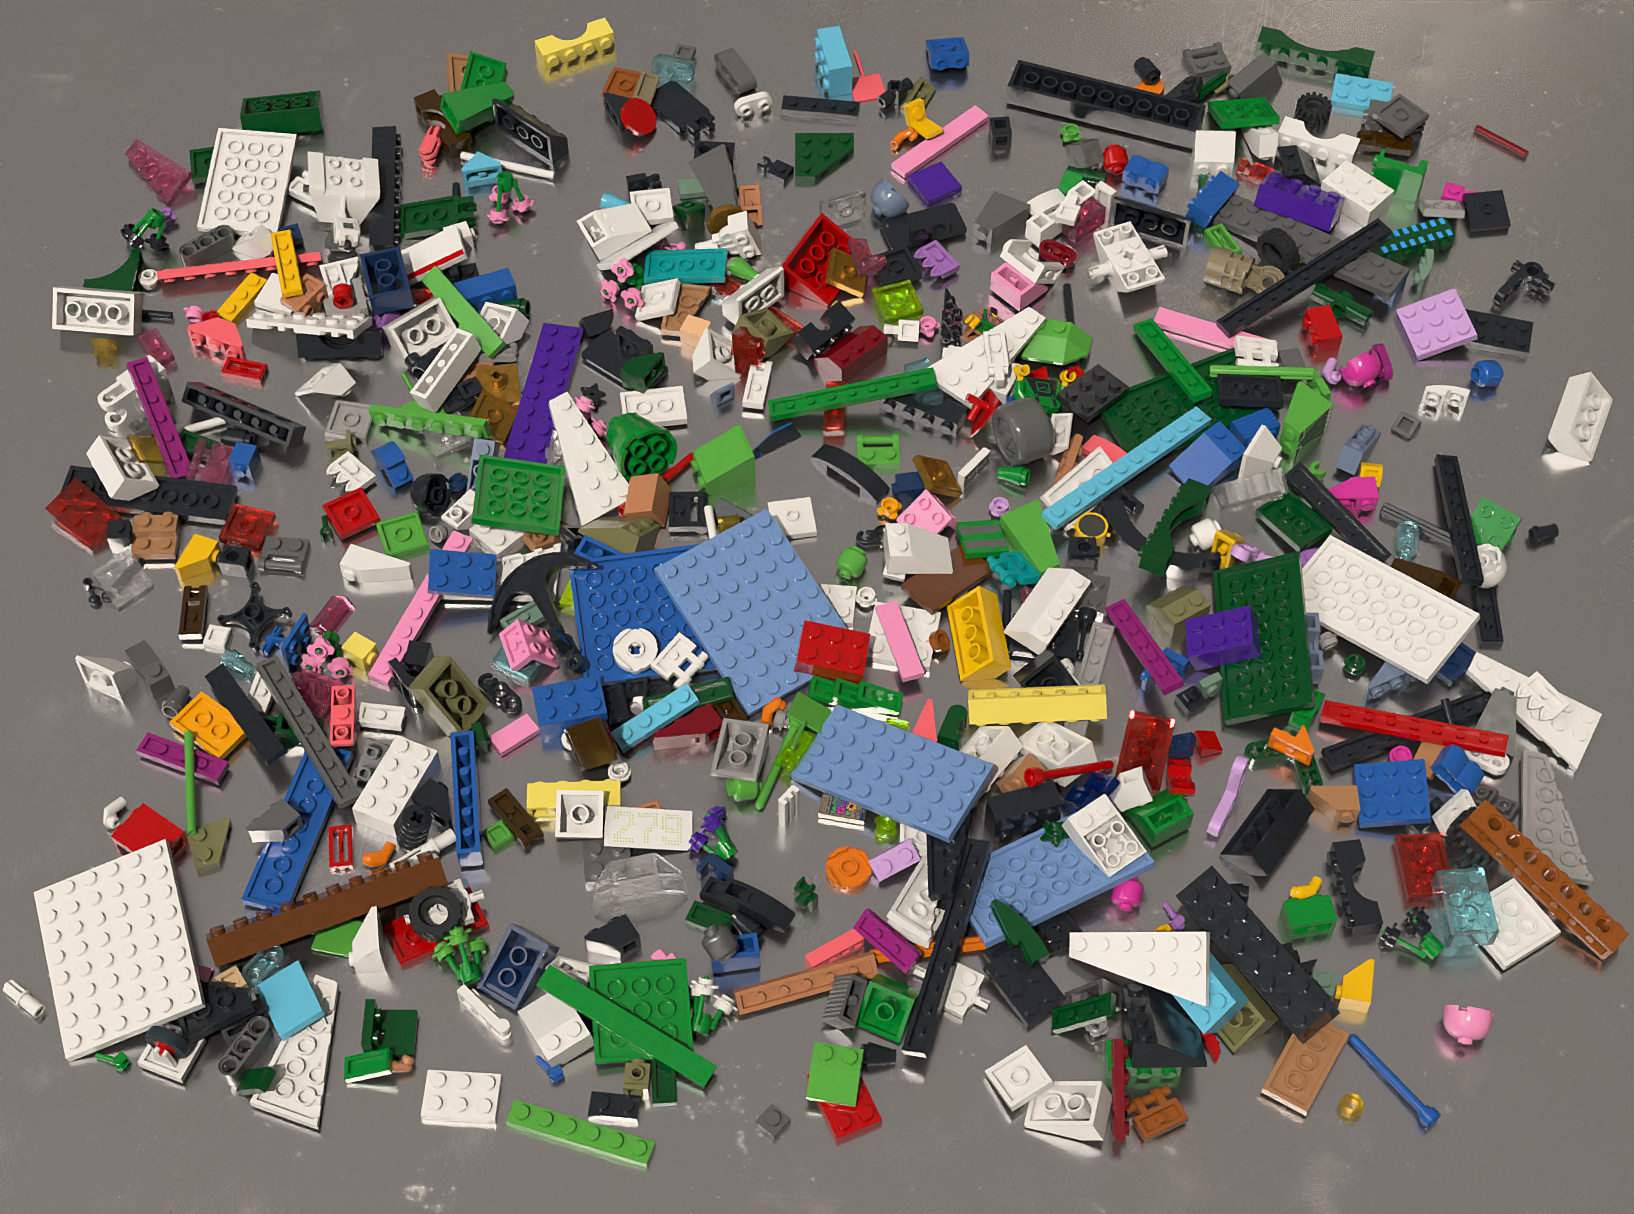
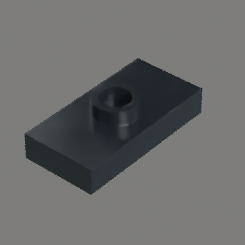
M621 681L602 690L609 726L615 729L631 720L632 713L624 683Z

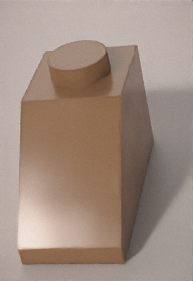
M1357 785L1310 786L1307 799L1332 821H1341L1343 823L1357 821L1360 812Z

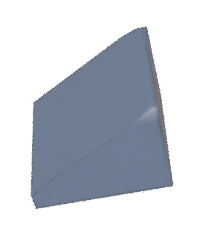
M732 382L710 394V398L716 406L735 397L734 383Z

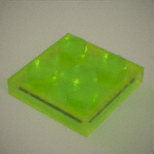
M910 280L871 290V296L884 324L923 315L924 309Z

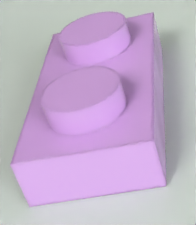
M910 838L868 859V862L880 882L921 859Z

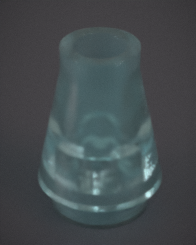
M226 649L219 661L228 670L247 677L255 669V665L250 663L236 649Z

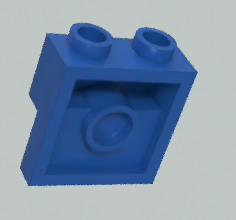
M963 37L926 40V49L931 69L941 71L945 68L962 69L964 66H969V50Z

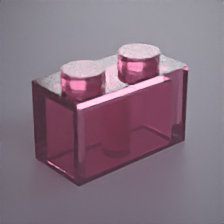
M1090 197L1079 205L1081 210L1074 226L1062 223L1061 232L1075 244L1104 224L1106 207L1094 197Z

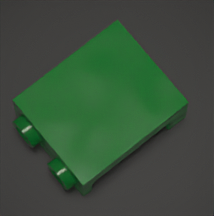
M1382 148L1380 155L1376 154L1372 166H1375V168H1372L1370 175L1394 190L1393 196L1416 203L1429 162L1421 159L1418 167L1386 158V149Z

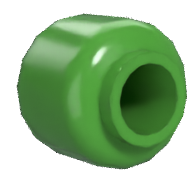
M856 546L844 548L836 561V567L840 571L839 575L848 580L851 577L859 578L868 562L865 556L866 553Z
M759 777L756 782L733 778L726 780L727 794L735 801L754 800L758 795V791L762 789Z

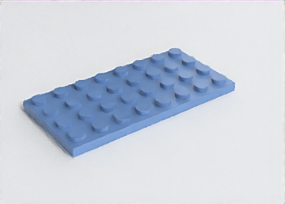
M836 704L822 725L821 734H816L790 776L792 780L950 843L995 771L994 764Z
M1071 814V815H1069V816H1067V817H1065V818H1063V819H1061V820H1059V821H1057V822H1061V821L1065 822V821L1067 820V818H1069V817L1072 816L1073 814ZM1042 828L989 854L969 922L987 949L1005 940L990 909L991 901L997 899L1004 903L1033 927L1155 868L1154 860L1146 852L1108 878L1074 844L1071 838L1061 840L1058 847H1055L1052 842H1042L1040 837L1045 833V829Z

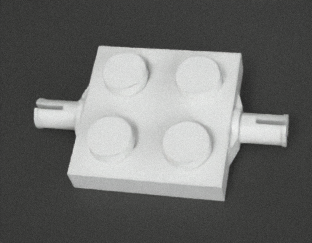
M461 879L441 886V888H448L449 891L454 892L456 897L459 898L463 911V922H461V925L465 926L474 923L471 903L485 899L482 889L468 894L463 888ZM441 904L430 905L424 913L426 922L431 925L443 923L448 916L446 907ZM404 915L406 924H410L409 915Z
M956 962L942 1009L961 1019L964 1018L968 1009L974 1004L988 1010L991 1000L979 995V989L985 980V976ZM917 965L914 974L924 978L926 969Z

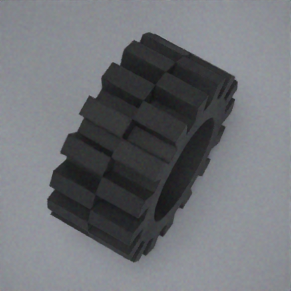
M1308 92L1306 96L1303 94L1301 98H1298L1295 118L1303 121L1304 125L1308 124V128H1311V125H1314V128H1317L1318 125L1322 127L1328 123L1332 110L1331 101L1328 100L1327 96L1322 97L1323 94L1321 93L1316 95V92H1313L1310 95V92ZM1311 108H1312V109H1316V110H1318V111H1317V112H1314V111H1310V110H1308V109H1311Z

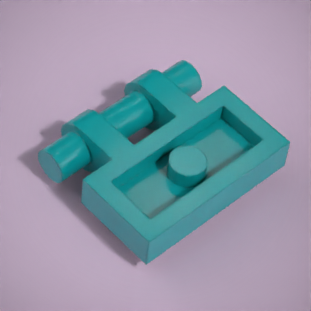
M1020 551L1002 552L999 559H996L994 556L987 558L989 568L992 572L997 573L1000 581L1004 585H1008L1009 588L1016 586L1017 582L1015 580L1021 585L1036 584L1041 579L1039 572Z

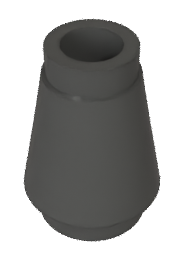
M179 685L162 702L161 710L165 716L173 719L185 707L190 694V690L186 686Z

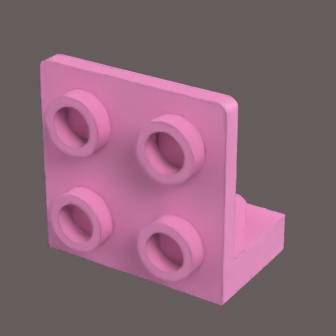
M927 489L897 518L898 523H908L939 534L948 526L956 530V523L959 522L942 501L933 493L928 492Z
M517 619L499 633L511 670L518 672L532 660L554 668L559 666L557 652L553 648L551 638L546 629Z

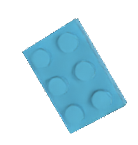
M1336 73L1331 105L1364 112V109L1368 110L1371 99L1389 102L1394 83Z

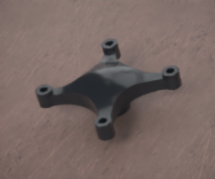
M252 582L250 584L251 595L246 605L234 614L219 615L217 621L221 626L237 624L244 627L250 635L249 647L253 652H257L260 649L258 638L264 628L277 618H291L293 613L289 607L273 609L264 605L259 597L261 587L257 582Z

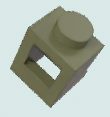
M632 1059L631 1063L625 1064L623 1092L625 1095L641 1096V1099H649L651 1065L646 1063L644 1059Z

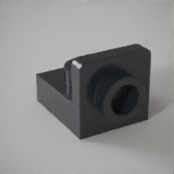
M476 262L462 266H456L455 264L452 265V268L448 269L451 281L455 280V282L480 276Z

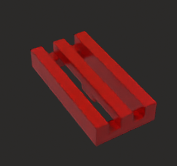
M228 356L221 370L222 377L262 384V378L265 377V371H268V365Z
M352 824L328 827L330 872L338 868L340 870H345L347 867H349V870L354 869ZM344 831H347L348 861H344ZM334 832H338L339 862H335Z

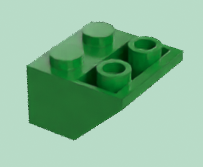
M1163 790L1153 795V801L1145 805L1126 810L1128 816L1151 847L1186 830L1192 824L1194 812L1181 796L1169 795L1168 790Z

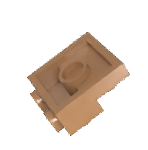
M143 512L141 515H135L132 527L133 542L130 553L132 560L136 558H143L144 560L176 559L181 531L179 516L172 512H164L163 515Z

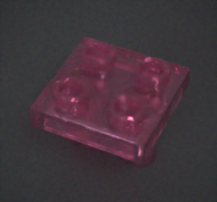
M304 668L302 672H295L292 675V682L314 718L326 719L331 711L332 686H343L344 684Z

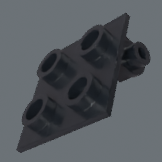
M945 288L940 339L945 344L955 341L958 346L960 344V336H962L961 321L963 320V312L956 305L955 297L951 296L948 289Z

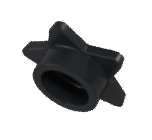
M597 383L591 387L580 388L583 396H589L593 400L592 404L594 406H597L601 398L606 396L605 392L599 390Z

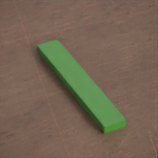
M434 266L421 279L436 298L440 297L445 308L464 330L474 335L488 357L492 359L506 345L437 266Z

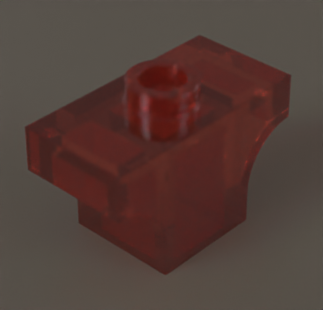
M739 326L732 334L731 354L734 356L735 373L743 374L750 365H758L765 357L763 338L752 336L748 332L747 327Z

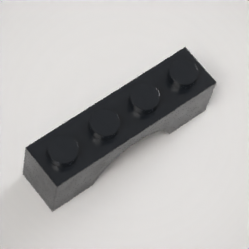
M382 327L367 328L354 341L348 344H335L324 335L296 333L298 358H304V361H315L317 358L333 361L337 360V357H345L346 360H356L358 357L375 360L384 353Z
M911 394L880 400V408L886 412L894 413L907 420L915 421L925 427L936 429L954 437H957L967 418V406L950 399L938 405L921 404Z
M1360 839L1332 842L1330 851L1327 852L1328 865L1332 866L1334 871L1332 874L1333 884L1335 887L1338 886L1339 906L1343 907L1345 912L1344 925L1346 929L1349 928L1351 937L1379 934L1383 925L1378 902L1362 896L1353 884L1352 877L1362 871L1366 860Z

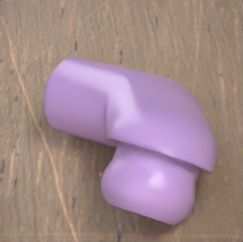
M1328 358L1322 370V375L1329 384L1335 385L1341 380V374L1337 375L1338 371H1334L1338 362L1335 358Z

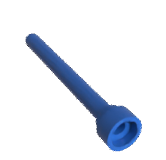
M1356 1034L1349 1036V1042L1418 1112L1419 1121L1426 1128L1432 1126L1440 1118L1441 1114L1434 1107L1425 1106Z

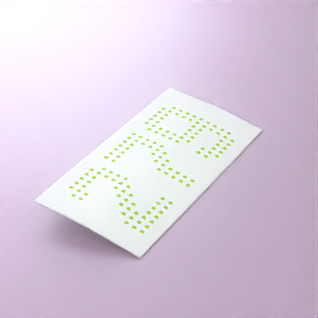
M605 806L604 846L688 851L691 847V844L688 842L692 835V811Z

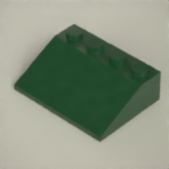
M321 91L243 98L240 112L242 130L297 135L300 132L318 133L319 130L323 129Z

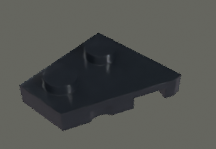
M1189 76L1165 96L1186 101L1196 100L1204 83L1201 76Z

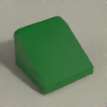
M1066 170L1058 189L1067 196L1071 188L1083 181V175Z

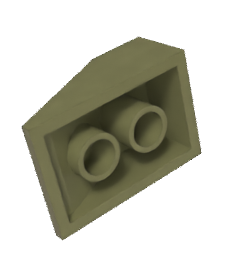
M643 516L600 517L579 528L578 533L584 536L587 535L626 554L653 549L661 525L655 523L651 518Z

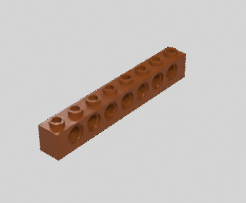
M1486 799L1459 825L1601 960L1611 955L1629 935L1620 923L1611 918L1602 906L1595 903L1585 890L1578 887L1569 878L1567 873L1561 871L1547 855L1543 854L1529 838L1516 829L1515 825L1500 814L1497 808Z

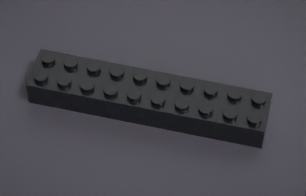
M1018 60L1007 85L1006 103L1193 149L1195 132L1201 129L1206 105Z

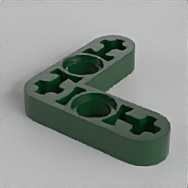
M1269 739L1251 742L1246 746L1243 756L1249 758L1248 764L1250 765L1291 760L1300 789L1305 796H1308L1311 786L1308 785V777L1311 776L1310 781L1312 785L1323 786L1314 754L1310 764L1311 769L1304 770L1299 766L1300 761L1283 753L1274 754L1270 750L1271 747L1267 746ZM1251 751H1254L1255 754H1258V757H1255L1254 754H1250Z

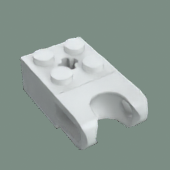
M148 355L146 357L149 359L166 401L173 395L166 370L151 355ZM128 370L116 377L117 382L98 395L99 406L108 412L105 415L106 425L108 429L114 432L124 430L131 422L145 415ZM108 399H113L111 402H105ZM121 416V420L119 422L113 423L114 420L118 419Z

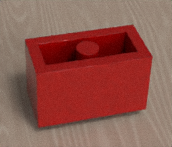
M1330 305L1306 309L1304 318H1302V327L1307 331L1309 344L1313 345L1315 353L1340 349L1343 335Z

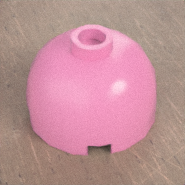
M1444 1005L1443 1024L1445 1030L1449 1035L1458 1038L1457 1043L1472 1045L1474 1040H1481L1490 1032L1493 1021V1013L1491 1011L1468 1006L1467 1008H1459V1005Z

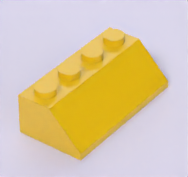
M978 586L948 605L947 610L960 681L995 679L1010 670L1011 664L997 594Z

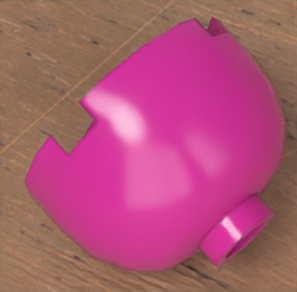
M1372 350L1371 355L1365 352L1346 362L1348 367L1343 370L1341 366L1338 372L1348 385L1356 388L1364 386L1367 389L1376 384L1375 379L1381 373L1382 363L1377 352Z

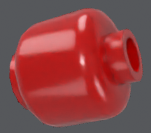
M1118 144L1106 147L1102 153L1105 160L1103 162L1105 171L1113 173V175L1123 174V170L1129 162L1126 149Z

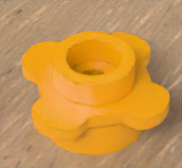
M888 497L882 500L881 507L877 509V513L880 516L885 515L893 520L897 518V512L902 508V505L896 499Z

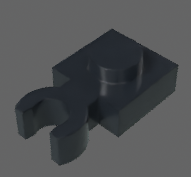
M763 156L762 163L765 165L757 163V170L759 172H767L768 178L783 185L794 173L793 166L778 159L773 163L770 158Z

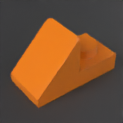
M1302 725L1296 737L1290 735L1287 731L1279 730L1275 727L1270 734L1267 746L1308 766L1311 764L1314 748L1304 725Z

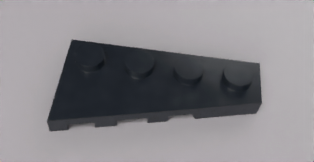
M971 810L950 843L926 834L928 897L931 902L954 897L973 817Z
M1067 911L1032 927L1043 941L1050 955L1069 948L1070 933H1084ZM1006 940L996 944L984 953L983 957L988 963L1010 949Z

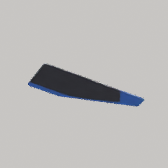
M791 422L775 429L753 450L755 459L801 437L800 433Z

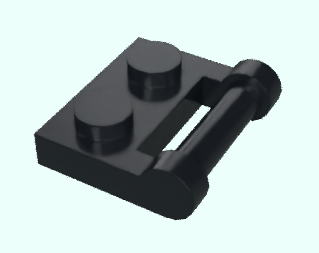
M669 492V532H696L699 534L708 532L704 507L708 502V494L706 492ZM691 502H697V521H691Z
M396 657L388 661L393 683L398 692L413 711L422 710L423 706L408 690V687L416 677L409 676L411 673L406 664H401Z

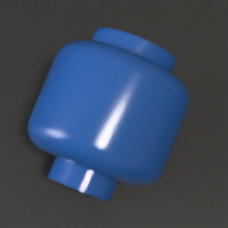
M1481 360L1477 361L1472 367L1470 376L1478 387H1495L1501 382L1504 373L1497 361Z

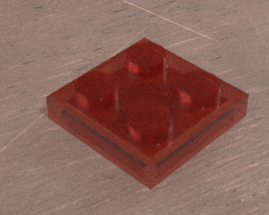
M234 503L218 536L219 542L250 548L260 552L265 538L268 536L276 519L275 512Z

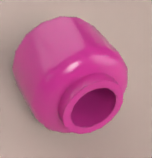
M1135 877L1112 888L1111 901L1118 905L1119 910L1132 911V908L1138 907L1142 903L1143 884L1139 882V878Z

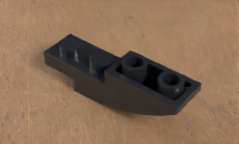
M710 876L699 893L700 899L733 911L739 910L761 923L762 926L783 933L786 932L796 916L794 911L772 896L730 877L727 881H723Z

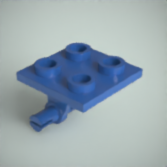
M306 613L301 615L287 638L279 637L284 630L276 625L271 634L265 637V643L259 650L263 655L265 653L267 656L273 646L281 648L285 670L290 672L294 665L296 666L299 663L301 653L312 641L310 624Z

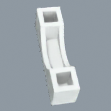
M1285 116L1278 131L1279 147L1297 145L1312 157L1337 165H1341L1346 160L1353 163L1360 143L1359 138L1343 133L1332 139L1314 137L1306 130L1303 121Z
M1081 181L1071 188L1063 201L1068 202L1071 192L1079 194L1078 206H1081V210L1077 220L1090 212L1094 205L1095 189L1085 181ZM1058 208L1047 215L1040 211L1026 221L1025 238L1039 248L1043 240L1053 239L1070 225L1055 222Z

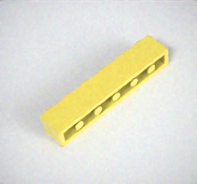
M1105 684L968 690L969 722L977 726L995 723L1008 725L1019 722L1031 724L1033 722L1054 723L1056 721L1077 722L1079 720L1100 721L1107 719Z

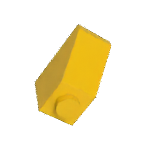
M1228 529L1217 530L1214 535L1211 552H1220V565L1228 568L1237 559L1230 554L1234 544L1244 543L1245 540Z
M194 534L174 566L178 580L183 581L211 571L217 563L218 554L222 553L219 542Z
M1369 959L1343 976L1340 985L1336 984L1334 999H1338V1009L1367 1013L1371 1004L1374 959Z

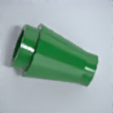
M1000 466L997 478L1022 487L1028 485L1031 472L1025 466Z

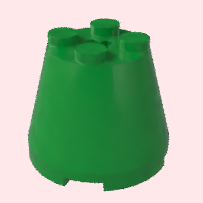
M636 412L625 413L619 417L615 416L609 421L606 439L617 469L626 480L630 481L631 476L657 473L660 475L669 464L673 465L677 456V442L666 428L640 416Z

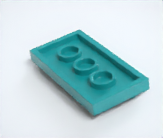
M727 248L647 251L644 285L676 278L682 284L724 283L726 280L728 258Z

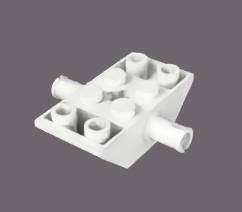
M1130 221L1093 232L1100 265L1088 268L1092 280L1107 275L1117 292L1126 293L1165 281L1163 274L1154 261L1168 256L1165 245L1147 249Z

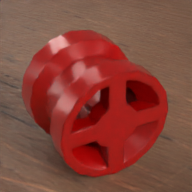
M345 283L335 285L332 289L334 296L333 305L338 309L350 308L354 303L352 297L353 288Z

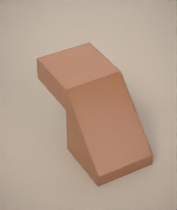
M759 184L739 185L740 207L743 211H747L755 226L763 225Z

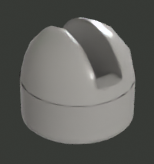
M442 524L434 525L429 529V536L432 541L439 543L448 537V529Z

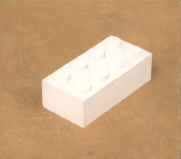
M72 286L53 287L52 329L132 336L141 334L142 292Z
M396 735L352 808L355 821L397 838L404 810L410 805H414L412 797L429 778L433 779L441 765L438 751Z

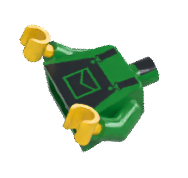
M1016 365L1013 368V373L1017 376L1014 384V399L1022 397L1036 399L1042 405L1050 420L1052 414L1059 412L1063 406L1062 403L1056 400L1057 393L1068 386L1069 382L1074 381L1076 374L1072 372L1069 375V379H1067L1066 374L1068 370L1061 372L1060 380L1062 384L1060 385L1059 381L1027 377L1026 375L1030 372L1029 365H1023L1022 371L1021 365Z

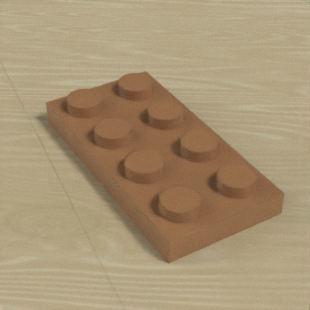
M1328 1023L1304 1044L1292 1033L1261 1092L1306 1116L1350 1033Z

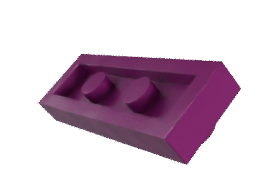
M870 908L864 910L853 927L905 974L911 972L922 955L918 949Z

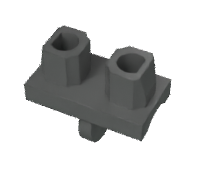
M367 738L354 778L368 782L390 745Z

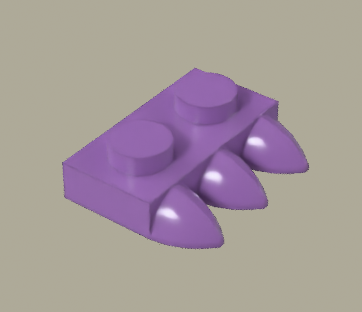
M937 240L919 248L915 252V259H925L922 267L933 268L930 276H941L944 279L960 269L957 261Z

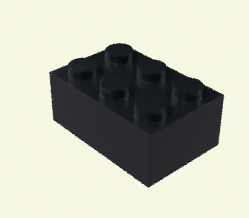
M1054 780L1044 782L1039 786H1029L987 797L984 821L993 844L999 842L1007 843L1014 838L1025 837L1044 828V824L1057 822L1061 819L1063 803Z

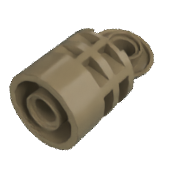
M1215 246L1208 260L1203 282L1236 292L1240 295L1244 294L1247 287L1254 289L1259 294L1272 286L1266 283V277H1271L1275 284L1284 278V274L1274 266L1262 267L1256 265L1255 258Z

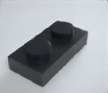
M592 1091L588 1118L638 1123L641 1096Z

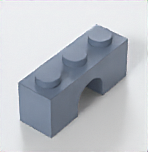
M1306 612L1313 684H1320L1324 672L1323 650H1319L1318 647L1321 632L1319 613Z

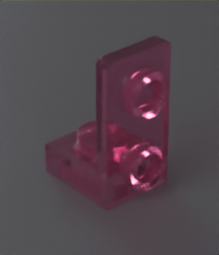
M849 239L847 241L858 275H876L887 263L885 255L871 254L866 239Z

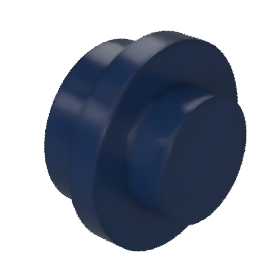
M459 472L448 479L451 492H461L467 487L468 478L466 475Z

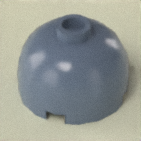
M881 179L872 189L870 195L871 202L874 205L872 210L879 217L881 215L887 218L900 216L909 208V203L885 179Z

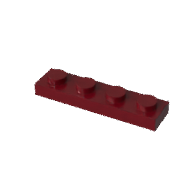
M1124 1039L1111 1040L1112 1142L1125 1141V1136H1129L1130 1131L1129 1121H1125V1111L1129 1110V1096L1124 1093V1085H1128L1129 1074L1128 1070H1124V1060H1128V1045H1124Z

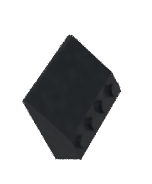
M1143 983L1122 984L1121 1013L1132 1068L1207 1067L1200 1030L1172 994Z

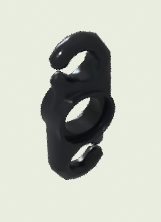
M879 525L874 530H867L865 533L870 536L868 540H862L861 537L864 532L859 531L856 535V541L863 547H884L883 539L878 538L877 535L885 531V525Z
M485 673L479 677L478 687L493 703L501 704L503 708H507L508 702L515 701L516 706L508 707L506 711L514 713L520 710L522 706L521 698L509 688L507 683L493 678L491 684H483L485 679L493 677L492 673ZM497 689H504L506 691L505 695L501 697L495 696L494 692Z

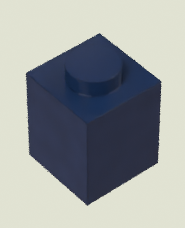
M919 472L895 474V483H891L892 495L896 496L897 501L901 504L914 502L924 492V485Z

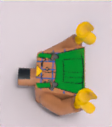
M994 307L983 308L979 312L974 311L963 317L962 321L967 327L961 338L969 343L983 335L984 331H989L1003 323L1004 320L997 316L998 310Z

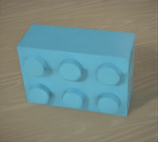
M840 26L817 29V38H814V45L817 51L814 52L815 62L819 63V75L824 78L822 80L824 90L828 91L829 97L852 94V63Z
M1211 952L1209 1007L1173 995L1203 1034L1218 1033L1250 1001Z

